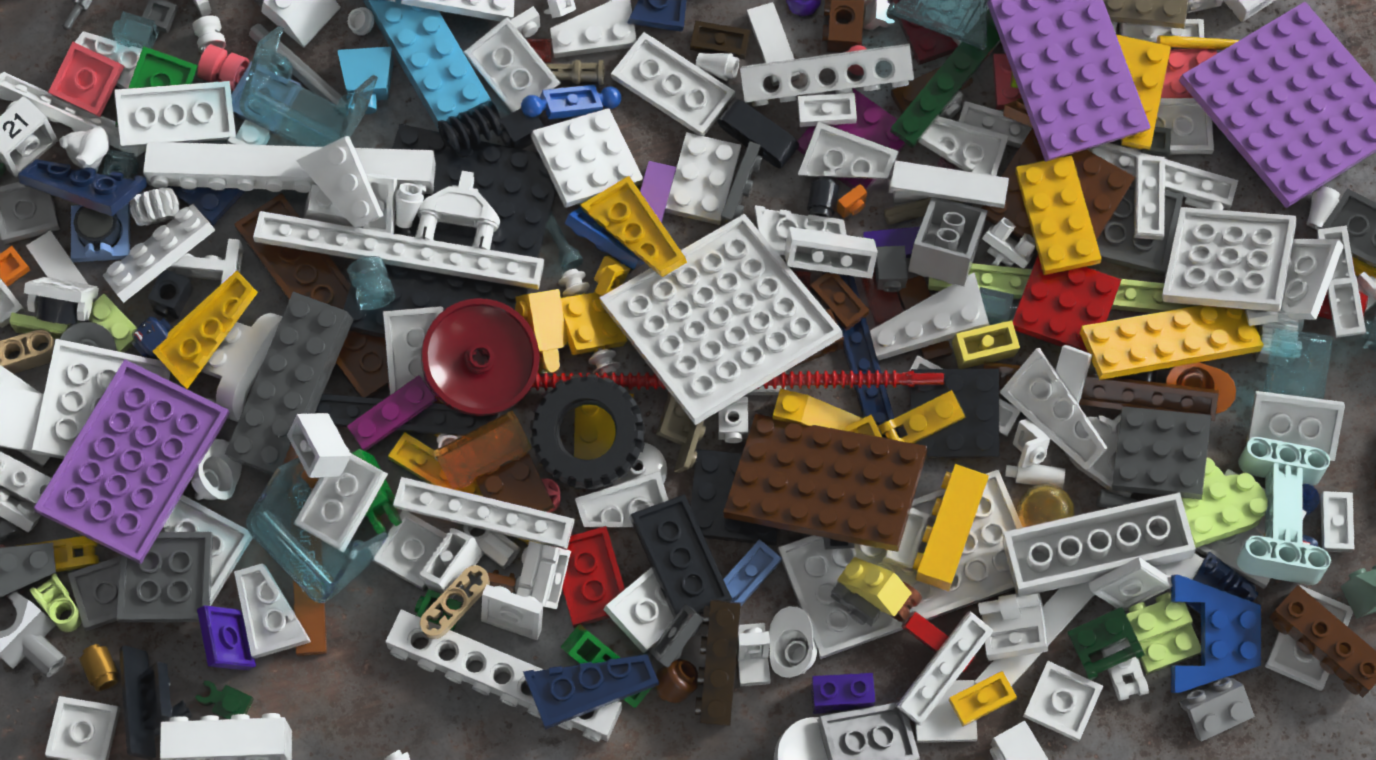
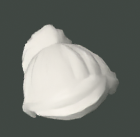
M97 127L89 129L87 132H72L59 139L60 146L66 149L69 158L74 164L83 169L94 168L96 173L110 146V139L106 130Z

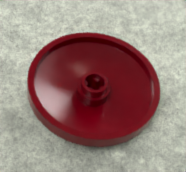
M468 299L446 308L430 325L421 348L422 371L431 391L451 409L471 416L495 415L515 406L532 387L539 368L538 342L528 322L513 308L491 299Z

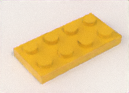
M1072 155L1047 162L1041 161L1017 166L1015 173L1044 275L1100 264L1102 258Z

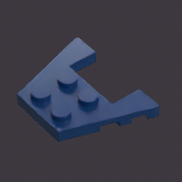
M1171 575V602L1201 603V666L1171 665V693H1180L1261 666V605L1187 577Z

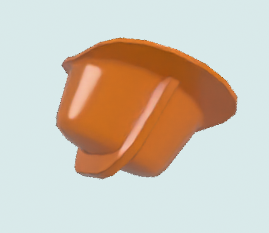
M1200 362L1173 367L1166 378V384L1219 390L1216 414L1224 412L1231 407L1236 397V386L1228 373Z

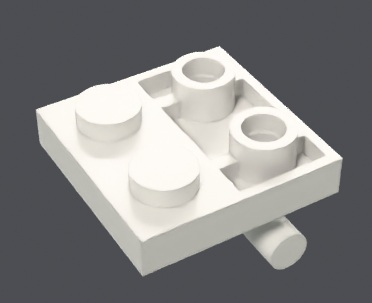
M1040 593L1024 596L1011 594L999 596L998 600L978 603L979 613L982 615L983 622L994 630L985 641L988 661L1048 651Z

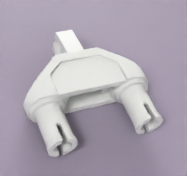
M462 171L458 186H449L422 201L417 212L420 221L417 234L415 235L416 238L424 239L425 237V239L433 240L436 224L438 222H445L477 228L472 247L481 248L482 245L483 249L490 250L493 232L499 228L500 219L494 209L478 192V189L473 188V172Z

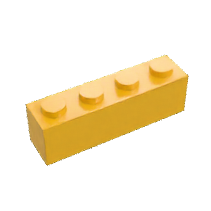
M955 464L952 473L946 471L941 488L946 490L943 500L936 499L931 514L936 516L934 526L927 525L922 542L927 543L924 554L917 553L912 568L917 570L915 580L946 591L950 590L989 475Z

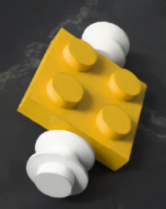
M577 269L568 270L562 274L558 284L566 286V290L562 293L565 298H561L568 338L567 342L572 355L594 351V354L588 361L590 365H596L597 367L593 374L596 372L599 376H603L604 372L607 373V376H611L613 372L617 374V369L621 365L619 362H613L612 358L615 357L616 352L609 349L623 346L627 342L626 336L600 304L601 295L596 292L585 294L590 288L589 283L582 282V279L586 276L585 272L578 271Z

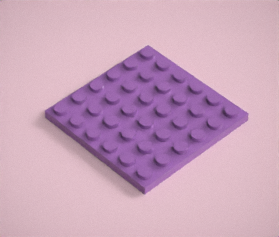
M1303 2L1185 72L1179 79L1181 84L1285 208H1288L1376 152V83L1306 2Z

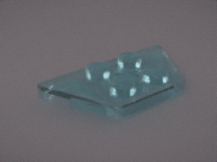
M901 0L897 4L891 3L887 8L889 14L978 48L985 49L987 0Z

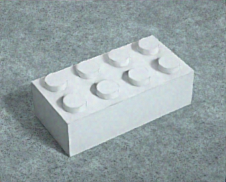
M266 713L262 715V718L250 719V716L245 714L232 715L231 719L219 720L218 716L212 715L202 716L198 721H188L187 717H171L169 722H161L160 759L292 760V730L285 717H280V714Z

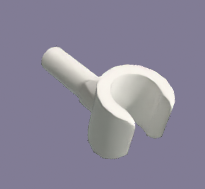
M1188 197L1185 200V204L1200 209H1224L1223 205L1217 201L1204 203Z

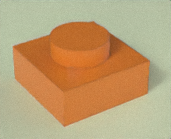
M859 184L838 200L837 212L843 219L850 214L854 216L864 209L867 198L865 188Z
M13 246L0 253V278L7 287L31 271Z

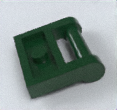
M1123 607L1067 631L1090 680L1097 678V674L1134 657L1139 659L1145 656ZM1128 640L1129 647L1094 663L1091 662L1090 656Z

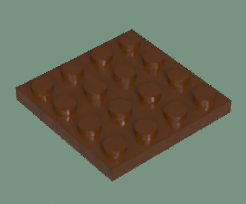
M1033 128L1001 176L1009 178L1004 208L987 205L981 207V209L988 210L986 220L994 225L1003 217L1011 221L1016 226L1011 234L1019 239L1025 233L1033 237L1015 170L1017 166L1045 161ZM1086 149L1067 156L1072 155L1097 241L1133 184L1135 176Z

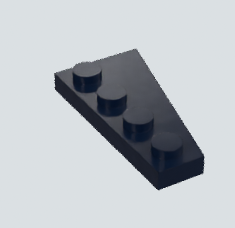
M38 159L18 173L20 184L110 216L117 213L147 187L146 177L136 175L134 179H127L123 177V173L111 172L109 175L96 174V169L94 168L72 170L69 164Z

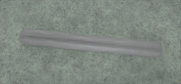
M256 24L250 29L249 36L343 120H348L354 115L356 109L349 101L261 24Z

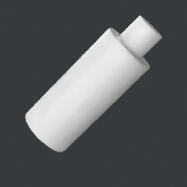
M1018 462L1017 466L1006 465L1005 476L1015 478V483L1063 489L1065 468L1039 464L1022 468Z

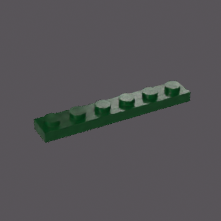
M989 9L891 127L890 132L911 148L917 144L1001 41Z

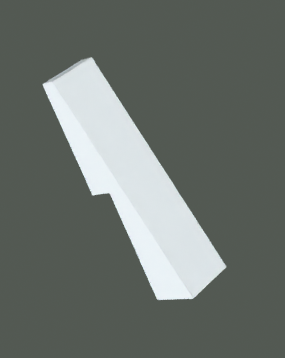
M1347 225L1318 229L1317 239H1339L1344 245L1327 289L1336 338L1366 334Z

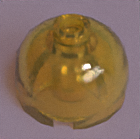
M1038 484L1029 488L1020 497L1016 507V512L1023 528L1075 516L1074 503L1069 494L1061 487L1053 484Z

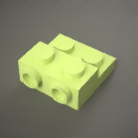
M1171 592L1158 596L1155 599L1157 603L1147 607L1145 602L1135 604L1128 608L1129 613L1126 614L1145 653V656L1139 659L1146 675L1201 655V645L1191 625L1193 619L1184 602H1171Z

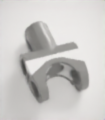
M13 591L7 597L16 608L17 616L11 627L0 631V658L12 669L24 658H27L49 678L56 674L66 661V657L45 638L56 625L31 601Z

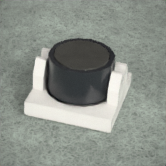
M48 277L28 281L24 287V293L28 294V311L36 312L35 317L37 319L59 324H77L80 321L89 320L93 299L98 298L99 291L97 286Z

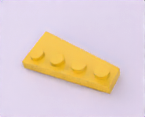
M630 176L580 204L582 210L661 277L687 263L685 256Z
M235 271L169 331L167 338L152 352L177 380L188 389L258 292L238 271Z

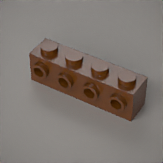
M1297 585L1269 617L1273 621V626L1282 634H1288L1296 640V645L1301 651L1308 655L1312 654L1320 661V666L1327 673L1335 674L1344 681L1343 685L1349 692L1354 695L1359 694L1363 698L1376 684V650Z

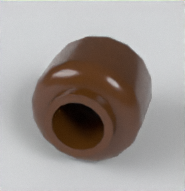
M678 658L669 667L664 665L656 672L659 685L655 686L656 692L659 697L668 702L680 703L697 689L698 671L687 660Z

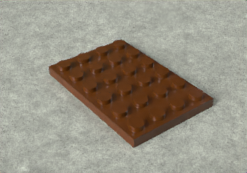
M755 414L723 511L724 518L898 552L926 458L927 446L818 425H801L775 420L770 416Z

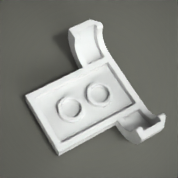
M267 313L257 319L252 327L236 322L200 371L221 379L217 389L216 404L229 410L228 419L236 422L239 421L248 393L256 381L282 316Z

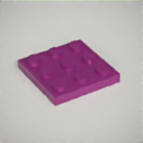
M852 88L855 95L856 123L829 126L900 152L906 143L890 132L891 127L898 119ZM810 126L798 140L800 147L797 150L804 155L807 152L816 126ZM835 177L851 189L861 184L866 191L876 181V179Z

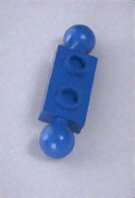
M595 85L542 90L540 97L536 95L526 96L521 102V110L528 117H537L542 111H545L548 119L584 116L601 111L603 107L607 109L616 108L621 103L622 96L620 91L612 86L604 88L601 93L597 92Z

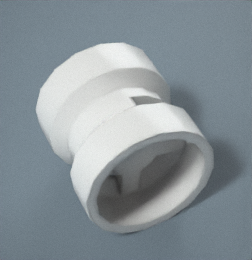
M204 16L193 22L194 33L199 37L197 44L201 53L210 44L222 49L226 47L224 35L220 33L221 23L217 16Z

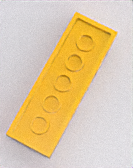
M1203 305L1084 325L1079 332L1088 353L1093 354L1091 361L1100 380L1260 352L1264 345L1255 325H1248L1244 309Z

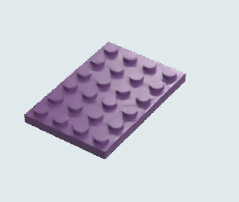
M989 0L987 2L1045 162L1126 138L1151 128L1103 0Z
M124 359L35 505V512L141 564L198 469V465L202 462L228 418L229 410Z

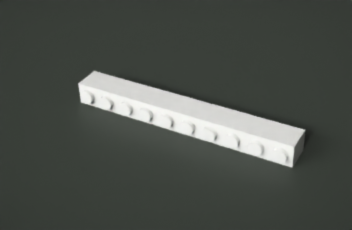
M147 142L143 173L148 185L156 188L181 186L185 189L209 187L214 190L238 188L243 191L267 189L272 192L296 190L297 192L307 193L310 191L312 184H317L296 160L322 147ZM354 148L366 176L374 174L397 177V190L401 184L411 183L422 189V195L433 194L436 166L433 150Z

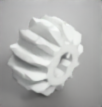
M171 188L153 189L138 194L129 201L132 217L139 226L165 222L166 220L173 219L179 211L177 196Z

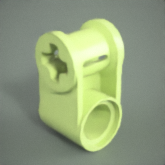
M55 573L51 575L50 580L38 588L33 587L30 589L39 605L47 612L51 620L61 631L72 632L80 626L82 620L79 610ZM64 611H72L68 619L59 620L60 615Z

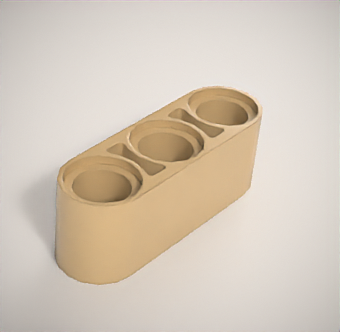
M42 329L1 340L0 365L14 374L48 364L52 359L55 341L49 332ZM49 343L48 347L43 351L36 350L39 344ZM20 351L17 358L8 359L12 352Z

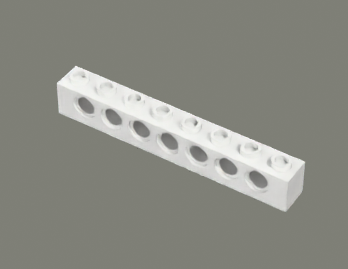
M400 610L386 639L391 655L406 661L407 657L418 661L417 665L424 670L434 672L437 669L446 673L445 677L450 681L461 684L463 680L472 684V689L483 695H489L491 692L500 696L501 702L512 707H516L517 704L528 708L527 712L541 718L533 697L523 694L522 689L527 685L523 671H540L543 669L451 630L439 639H430L422 632L420 617ZM428 621L430 626L428 630L432 628L438 630L441 628V626ZM418 638H426L428 640L427 646L423 649L414 648L413 642ZM446 649H452L456 652L455 657L450 661H444L440 658V654ZM472 661H480L484 664L479 672L473 673L467 670L469 663ZM506 672L511 675V679L506 684H498L495 682L496 675ZM617 701L594 710V714L590 719L584 720L576 717L558 724V726L569 731L572 728L584 732V737L594 742H600V739L608 742L622 711V702Z

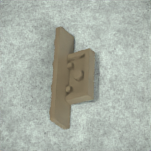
M669 392L656 435L682 445L674 468V472L680 474L694 465L697 458L695 448L697 442L702 439L706 426L703 425L704 420L695 425Z

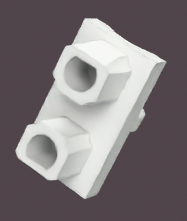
M1003 217L995 226L992 224L982 240L991 245L987 252L996 258L992 265L998 266L1002 262L1006 266L1011 267L1016 263L1024 269L1034 256L1032 253L1036 246L1034 238L1025 233L1019 242L1012 239L1009 235L1016 226Z

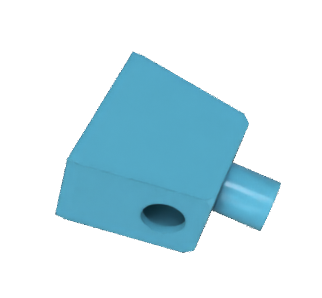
M375 47L338 50L349 101L359 102L360 112L363 114L375 113L377 111L376 100H387L389 98L394 64L392 48Z

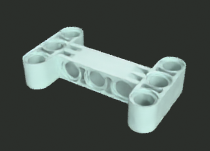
M1261 437L1251 438L1241 453L1238 464L1243 472L1266 478L1265 493L1268 507L1265 514V537H1249L1237 557V565L1243 572L1251 575L1305 585H1315L1321 580L1328 569L1331 559L1328 552L1323 548L1303 544L1302 485L1314 486L1318 484L1329 467L1330 458L1325 451L1319 448Z

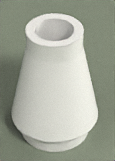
M699 53L696 59V66L725 81L728 79L734 80L738 73L739 58L733 57L732 53Z
M404 183L395 192V224L401 228H410L412 226L413 220L421 206L424 196L419 186Z
M1321 186L1317 191L1313 192L1309 218L1306 223L1307 226L1316 230L1322 229L1339 202V192L1326 186Z

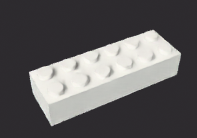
M1180 492L1006 531L1003 534L1002 540L1017 596L1036 594L1093 581L1138 557L1155 567L1191 559L1196 550Z

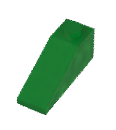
M580 624L561 645V648L580 664L606 662L610 659L621 658ZM651 688L624 698V700L636 708Z

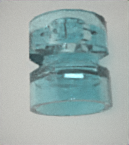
M364 257L353 262L348 267L347 272L352 286L357 289L355 295L361 309L376 310L390 304L395 299V291L391 280L387 278L388 272L381 257Z

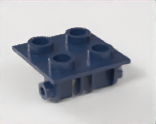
M1211 552L1207 553L1192 579L1240 598L1250 600L1251 602L1258 596L1255 585ZM1184 602L1201 615V603Z

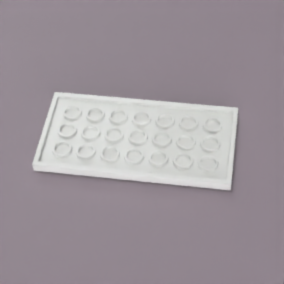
M999 470L986 474L989 477L949 591L915 580L917 574L915 569L909 571L883 562L885 549L855 544V548L825 550L823 537L814 535L778 547V553L782 558L783 566L800 609L804 610L811 619L813 642L816 645L820 659L903 630L901 627L902 622L881 611L879 618L872 627L867 623L861 625L849 615L851 612L847 610L848 607L840 604L830 596L832 594L831 591L838 583L837 579L854 557L895 572L901 581L915 588L921 594L922 600L918 606L910 609V613L916 611L926 620L937 618L1015 589L1002 540L1004 532L1020 529L1023 526ZM942 489L913 499L911 508L932 514L936 499L943 500L946 490ZM930 515L927 525L934 526L936 516ZM921 541L918 552L924 554L927 543Z

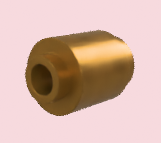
M94 644L82 651L83 655L79 658V661L90 685L94 686L96 691L109 689L119 682L117 678L119 672L106 646L100 647L99 644Z

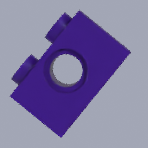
M873 673L812 676L813 714L847 712L874 707Z

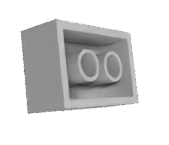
M931 197L913 245L908 271L923 277L942 280L949 284L964 286L982 237L988 210L947 199Z

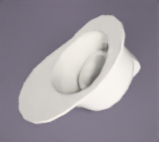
M215 439L202 462L198 465V469L191 479V484L196 491V500H227L232 497L241 475L242 464L231 460L225 455L229 442L223 439Z
M789 606L781 609L774 616L770 624V663L776 674L781 677L792 678L805 674L816 661L817 649L813 642V627L808 614L799 607Z

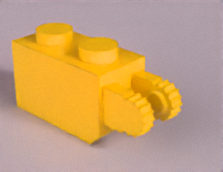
M559 289L516 296L515 311L528 322L538 342L540 356L538 373L557 372L560 367L558 348H563L568 341Z

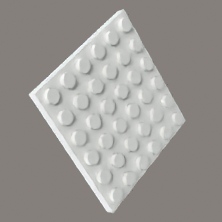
M745 214L682 249L681 252L685 256L687 263L664 277H661L650 268L600 297L602 307L695 425L843 337L840 327Z

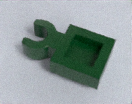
M206 680L203 682V685L211 689V694L208 697H201L200 695L195 697L202 705L209 706L214 704L212 713L223 719H231L232 715L237 714L246 715L254 700L252 696L226 684L222 692H220L214 683Z

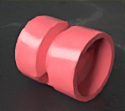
M210 44L206 47L200 58L197 76L208 82L230 81V89L234 91L249 65V59L235 53L228 55L227 50Z

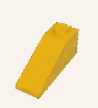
M781 388L773 413V419L807 426L818 425L844 431L846 426L863 419L809 395Z

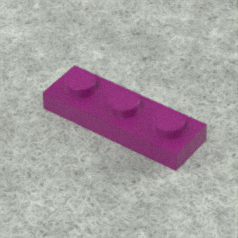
M418 375L347 427L362 449L367 451L436 402L437 399L422 377Z

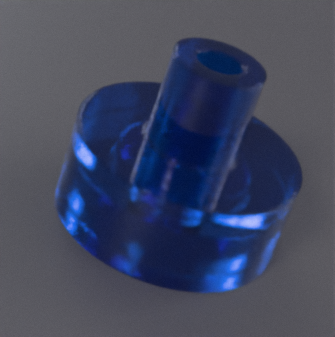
M1302 484V510L1306 511V515H1308L1318 506L1320 496L1313 486Z

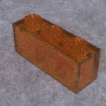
M510 411L433 452L452 489H455L457 487L464 488L474 482V478L484 473L488 475L500 469L501 464L509 460L516 461L523 458L527 451L532 449V446L513 411Z

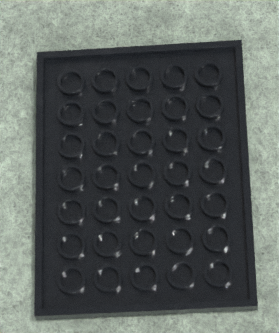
M399 124L392 149L433 150L436 166L433 194L449 186L452 187V185L458 186L462 171L474 173L473 188L478 189V192L494 209L500 219L499 228L493 232L490 250L539 258L557 193L539 153L484 141L477 145L473 139H470V148L468 149L465 148L462 142L459 143L460 152L456 153L452 147H447L444 144L439 132ZM425 194V195H423V196H424V199H423V200H425L427 197H429V196H431V195H433V194ZM416 214L410 228H401L395 224L394 234L415 237L420 221L418 214ZM438 222L433 240L472 247L477 228ZM358 260L343 310L347 311L354 319L349 331L385 338L383 311L443 307L444 311L460 301L477 298L495 300L515 310V297L529 294L530 288Z

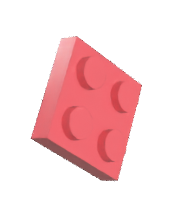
M72 41L48 93L101 117L125 66Z

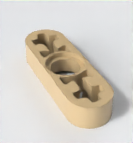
M473 565L466 568L422 615L420 627L426 637L430 639L443 637L482 596L486 584H490L488 573L483 567ZM471 575L475 577L482 575L480 578L482 584L480 586L477 584L472 585L469 589V593L472 596L468 598L465 591L459 588V586L463 585L464 589H466L471 584L469 579ZM452 595H460L464 602L461 608L452 610L446 605L447 599ZM442 607L444 612L451 616V618L447 620L444 615L439 621L440 629L432 628L428 630L430 627L428 620H437L442 615L438 609Z

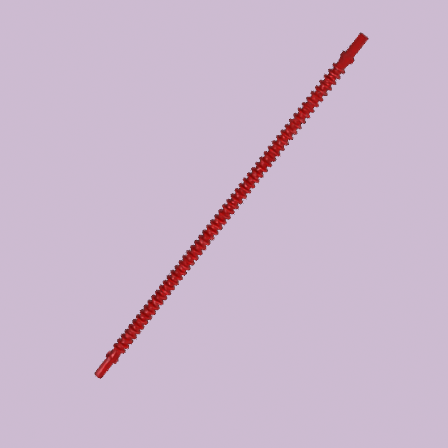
M834 370L832 374H828L827 371H824V374H819V371H816L815 374H811L810 371H807V374H802V371L794 374L793 371H790V374L783 372L762 386L765 389H768V386H773V389L781 386L782 389H785L787 385L791 389L795 385L799 389H802L803 385H806L808 389L811 388V385H815L817 389L820 385H824L825 389L828 388V385H832L834 389L837 385H841L843 389L845 385H849L850 388H853L854 385H858L859 388H862V385H867V388H870L871 385H875L876 388H879V385H884L885 388L888 385H892L893 388H896L897 385L914 387V385L944 384V373H914V371L896 373V370L888 373L887 370H884V373L881 374L876 370L872 374L870 370H867V373L863 374L859 370L858 374H854L851 370L849 374H845V371L842 370L841 374H837ZM597 372L595 373L598 377H607L623 388L628 387L629 390H632L633 387H637V390H641V387H645L646 390L654 387L657 390L660 386L663 390H666V387L655 373L652 376L648 372L644 376L640 372L636 376H633L631 372H629L628 376H624L623 372L620 373V376H616L614 372L611 376H607L606 372L603 373V376H599ZM537 373L536 379L529 391L532 388H536L539 391L542 387L545 391L550 387L553 389L556 387L555 383L560 380L564 382L570 380V376L574 375L570 373L569 376H565V373H561V376H557L556 373H553L552 376H548V373H545L544 376H540Z

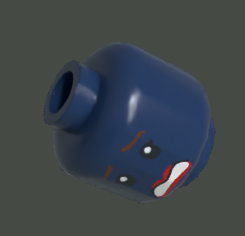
M148 317L133 330L132 337L134 340L131 343L143 357L159 359L152 351L167 338L168 332L173 327L164 317L160 321L155 317Z

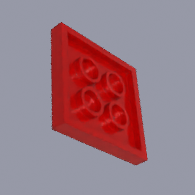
M1038 255L1012 321L1014 329L1060 347L1067 345L1088 353L1079 333L1081 327L1107 321L1122 279L1087 267L1044 275Z

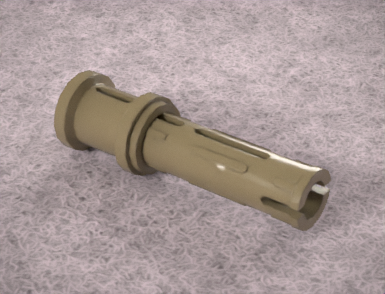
M580 60L572 61V64L545 63L558 80L572 81L575 85H580L581 82H598L599 85H604V60H599L598 63H581Z

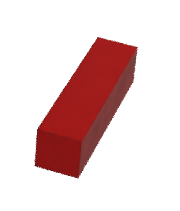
M912 611L907 621L901 625L903 629L935 653H937L948 638L945 633L916 611ZM972 660L968 663V665L965 667V669H964L962 672H964V671L967 669V667H968L969 664L972 662Z

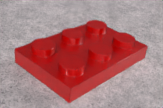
M607 526L572 535L569 539L567 550L571 551L562 590L573 628L579 624L583 626L610 618L603 609L625 590Z

